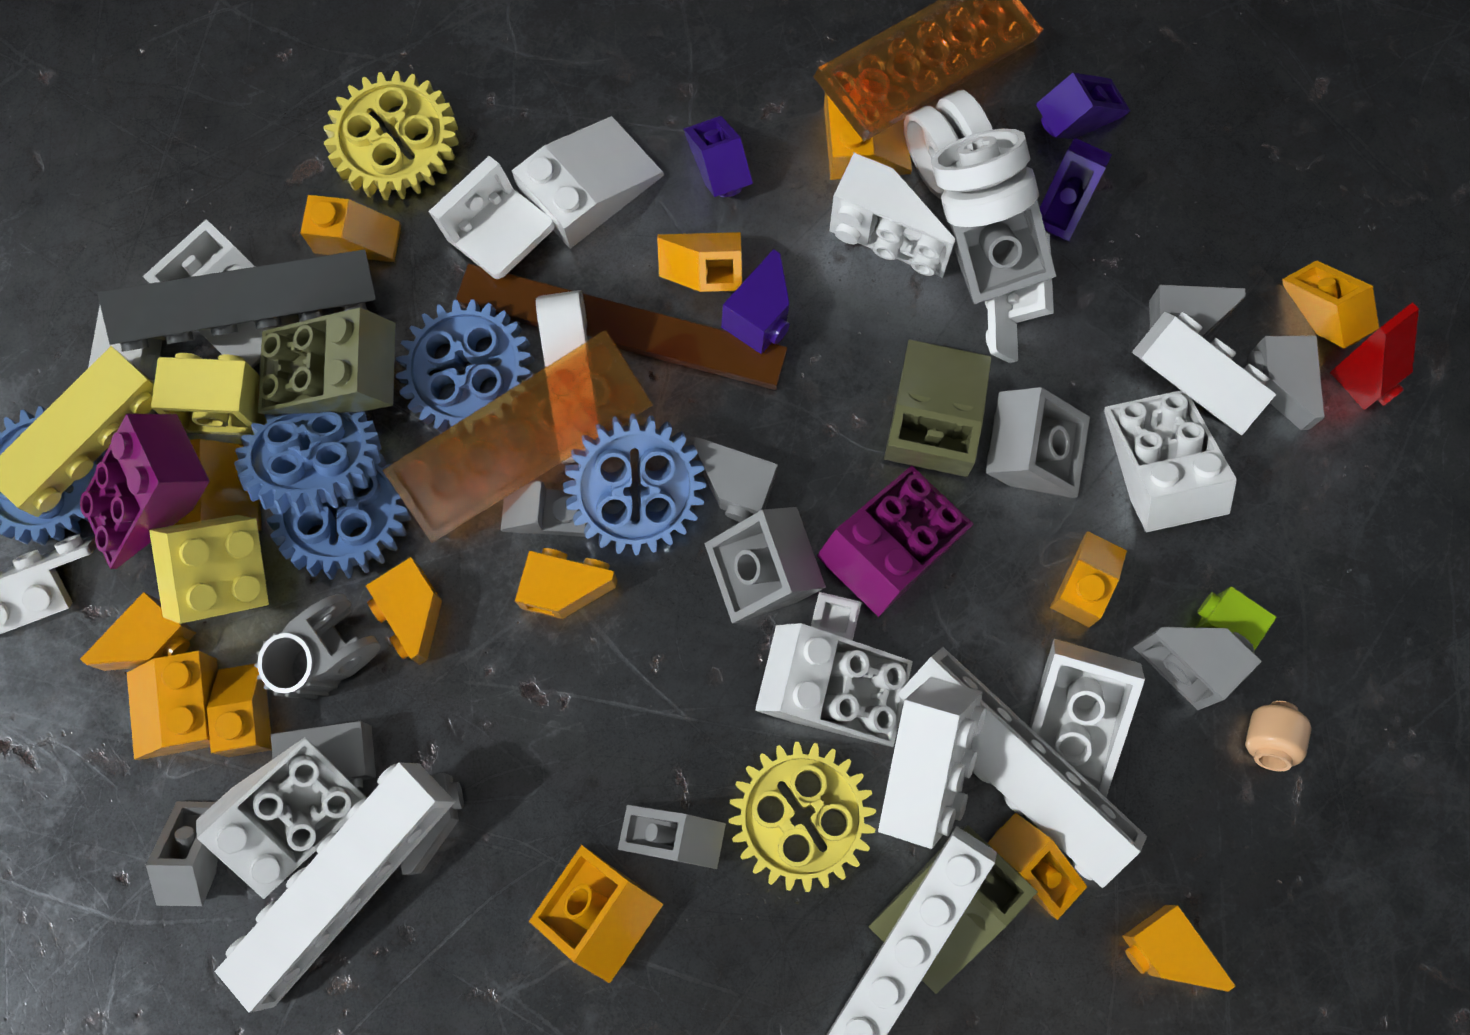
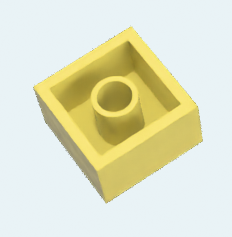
M176 353L175 358L158 357L151 408L158 414H177L186 433L254 435L251 427L252 423L262 425L267 423L265 415L258 413L260 376L242 357L224 354L219 355L218 360L202 359V357L191 353Z
M233 515L149 530L163 618L182 624L269 605L256 518Z

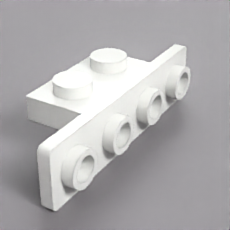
M1046 232L1048 245L1051 253L1050 234ZM1052 278L985 301L986 308L988 309L986 343L991 355L1008 363L1018 361L1017 323L1054 313Z
M80 534L68 537L54 545L56 550L40 555L38 550L25 553L12 561L13 566L0 570V634L70 608L73 602L55 567L90 555L97 547L95 535L83 540Z

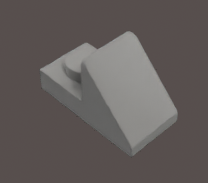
M533 481L505 488L501 521L502 532L585 537L584 529L587 523L575 526L573 516L578 510H567L566 500L573 495L564 493V490L546 489L542 481Z

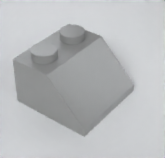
M1038 199L1022 213L984 226H954L947 222L945 212L943 211L948 231L955 238L953 249L974 304L1056 277Z
M1042 387L999 392L997 407L994 413L990 449L987 454L986 473L1011 487L1070 498L1078 497L1090 417Z
M797 507L763 509L704 543L732 624L795 604L826 588Z
M1161 627L1140 640L1133 647L1197 710L1225 700L1262 662L1253 653L1255 651L1253 645L1244 636L1237 632L1231 633L1227 628Z

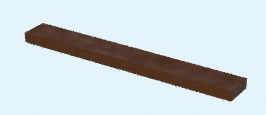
M468 263L456 300H458L463 308H467L470 300L474 299L480 307V312L487 303H490L496 309V315L504 310L512 321L539 327L536 298L541 295L570 292L572 290L511 274L495 279L481 267ZM583 294L588 341L773 390L777 389L788 347L771 343L760 354L727 331Z

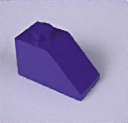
M1074 72L1036 103L1043 116L1041 123L1045 130L1055 138L1065 139L1079 138L1124 117L1130 112L1129 107L1111 78Z
M722 116L683 128L703 181L714 197H731L740 193L743 190L742 187L753 184L741 137Z
M1074 138L1040 206L1046 231L1067 241L1070 240L1112 154Z
M773 249L726 300L722 309L721 328L760 354L771 343L778 344L784 338L790 326V323L787 322L790 303L781 254Z

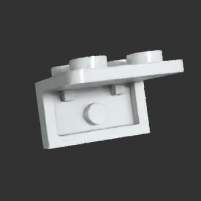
M490 156L429 210V213L447 241L495 279L503 278L547 237L555 227L553 220L546 213L513 189L500 164Z

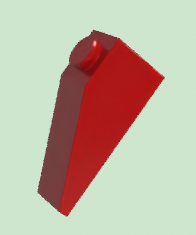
M1413 302L1375 331L1330 372L1363 410L1367 409L1377 400L1384 406L1405 390L1399 383L1413 372L1419 308Z

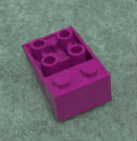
M126 414L119 429L113 434L111 444L102 461L98 463L89 486L81 495V512L84 517L88 518L95 534L96 546L100 552H103L110 569H117L151 543L149 530L173 526L190 513L210 482L177 414Z
M911 465L836 528L817 554V557L879 617L925 574L973 526V523Z

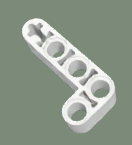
M581 290L541 295L536 298L537 319L562 464L576 462L571 455L572 449L585 451L586 448L582 442V436L587 435L596 440L598 438L596 425L598 423L601 424L586 333V311Z

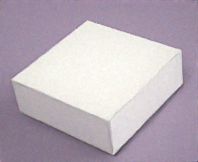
M819 592L811 627L853 641L862 602Z

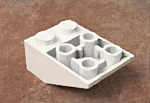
M853 153L833 196L829 231L845 243L853 245L859 243L873 249L874 253L881 258L887 260L898 259L910 264L920 274L926 276L937 275L943 278L955 242L953 235L893 168Z
M206 219L143 277L149 283L255 266ZM298 314L280 316L282 325L256 329L254 321L237 324L238 332L213 337L210 328L198 331L222 355L228 354L242 357L254 368L261 362L262 331L297 323L299 318Z
M1180 390L1105 407V416L1130 501L1146 533L1230 514L1237 479L1194 402L1188 395Z
M802 623L776 625L755 711L793 723L894 747L904 700L897 694L908 683L913 661Z
M304 737L232 787L196 820L197 839L259 896L265 899L317 850L319 844L326 837L336 833L347 822L349 810L357 802L367 797Z

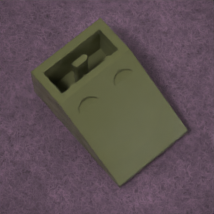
M359 307L262 331L258 413L363 412L393 406L396 323Z
M908 340L884 460L968 477L975 464L982 429L992 356Z
M969 825L960 827V829L992 848ZM942 848L868 926L883 942L888 937ZM998 853L993 867L922 978V981L935 994L983 950L1037 893Z

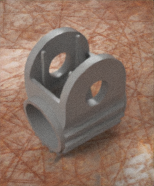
M335 594L311 605L292 619L282 633H273V637L263 641L264 645L256 653L258 655V663L254 667L258 668L260 674L257 676V679L265 683L264 689L273 690L275 696L317 699L318 695L328 696V692L338 688L337 685L341 680L351 677L370 662L379 652L381 645L375 636H367L361 639L354 637L348 643L344 641L334 626L351 613V602L345 594ZM304 649L307 656V670L302 680L297 683L293 675V663L298 653Z

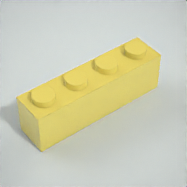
M110 346L0 455V492L18 509L36 517L54 508L59 503L62 497L61 494L75 480L85 477L91 471L94 465L93 462L109 448L112 436L119 429L125 415L148 414L152 410L151 402L154 382L129 359Z

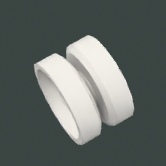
M957 90L939 99L936 109L932 106H924L906 115L904 120V135L912 161L923 182L939 199H941V195L945 190L938 187L931 163L934 155L950 143L966 136L993 130L982 107L965 90Z
M1017 129L983 131L950 143L934 155L931 159L937 186L945 190L941 195V200L948 223L959 227L989 225L1022 213L1035 203L1039 197L1033 169L1026 166L1030 161V155L1024 132Z

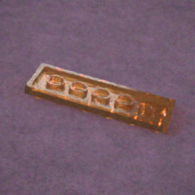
M938 0L818 67L814 79L865 142L902 120L906 115L924 107L1033 42L1042 33L1043 28L1020 0Z
M605 329L385 467L382 471L431 543L571 457L572 449H584L582 436L587 435L596 440L598 438L596 429L598 423L607 431L613 429V417L616 416L621 424L629 421L631 414L637 416L653 406V402Z

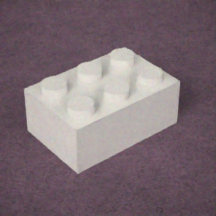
M930 677L904 700L878 832L932 849L943 835L949 836L954 821L962 819L968 800V794L962 793L965 777H971L977 758V752L971 750L974 734H980L986 716V708L980 707L983 691Z

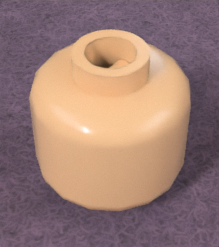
M1273 701L1270 705H1263L1253 711L1245 746L1259 766L1272 771L1290 770L1292 766L1302 763L1307 755L1312 729L1310 721L1303 713L1298 711L1294 704L1286 701Z

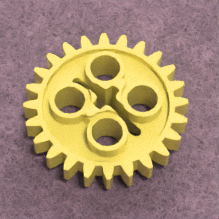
M399 71L394 72L391 81H386L382 72H378L377 83L371 84L366 77H363V89L361 90L349 85L348 90L352 97L349 100L337 97L336 101L341 110H329L328 115L334 124L324 125V130L329 138L324 141V145L330 153L328 158L333 167L337 168L336 171L343 181L348 179L352 189L355 191L363 186L365 193L370 198L379 189L384 200H388L392 190H396L400 198L405 199L406 188L412 187L417 194H420V182L423 180L434 186L435 181L432 173L434 171L441 174L447 173L442 160H454L455 156L450 147L457 146L459 143L454 133L458 130L456 120L452 117L454 113L450 104L445 103L442 92L440 90L434 92L428 80L419 86L415 74H411L406 82H403ZM401 106L396 112H388L393 107ZM371 111H374L382 119L384 125L394 137L400 138L403 147L414 156V159L409 160L401 152L394 139L388 133H383L377 120L369 114ZM369 130L367 135L356 137L360 132ZM419 134H427L421 140H413ZM395 158L391 164L381 165L384 160Z
M795 742L793 754L788 756L784 749L778 745L776 747V760L772 762L768 756L762 753L760 761L763 768L760 771L751 766L746 767V771L752 779L750 784L737 781L735 784L745 795L743 799H730V805L741 810V815L729 819V824L742 826V832L732 838L733 843H747L748 847L741 854V859L744 860L755 856L758 861L754 866L753 873L757 874L767 867L771 870L768 883L771 885L781 875L785 877V886L788 891H791L796 879L802 880L805 892H810L812 878H818L824 889L828 888L829 873L833 872L839 879L844 880L846 876L842 865L845 862L856 868L860 865L857 858L853 855L855 849L866 852L870 849L860 838L862 834L875 833V828L865 824L864 818L875 814L876 809L863 807L862 803L863 800L873 793L871 790L858 791L856 785L862 780L864 775L860 773L849 777L846 772L851 764L850 759L842 762L839 766L833 763L836 750L833 748L823 758L819 757L818 743L813 744L809 754H803L800 743ZM802 773L815 774L819 778L821 785L819 793L813 797L802 796L795 787L796 778ZM779 782H784L800 808L806 809L810 807L813 810L814 814L809 820L827 846L826 851L821 852L803 824L794 826L791 823L790 819H792L795 813L778 789L777 785ZM775 798L782 803L784 814L779 821L767 823L759 817L757 808L763 799ZM836 810L844 816L846 827L841 835L831 836L823 830L821 818L825 812ZM790 836H801L808 843L809 853L801 862L789 860L783 852V844Z

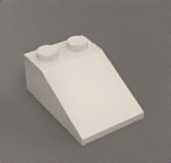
M612 116L544 145L512 170L519 193L553 220L555 224L553 231L569 249L664 176L663 171Z
M1054 639L1041 678L1029 727L1105 798L1107 797L1145 681L1141 663Z

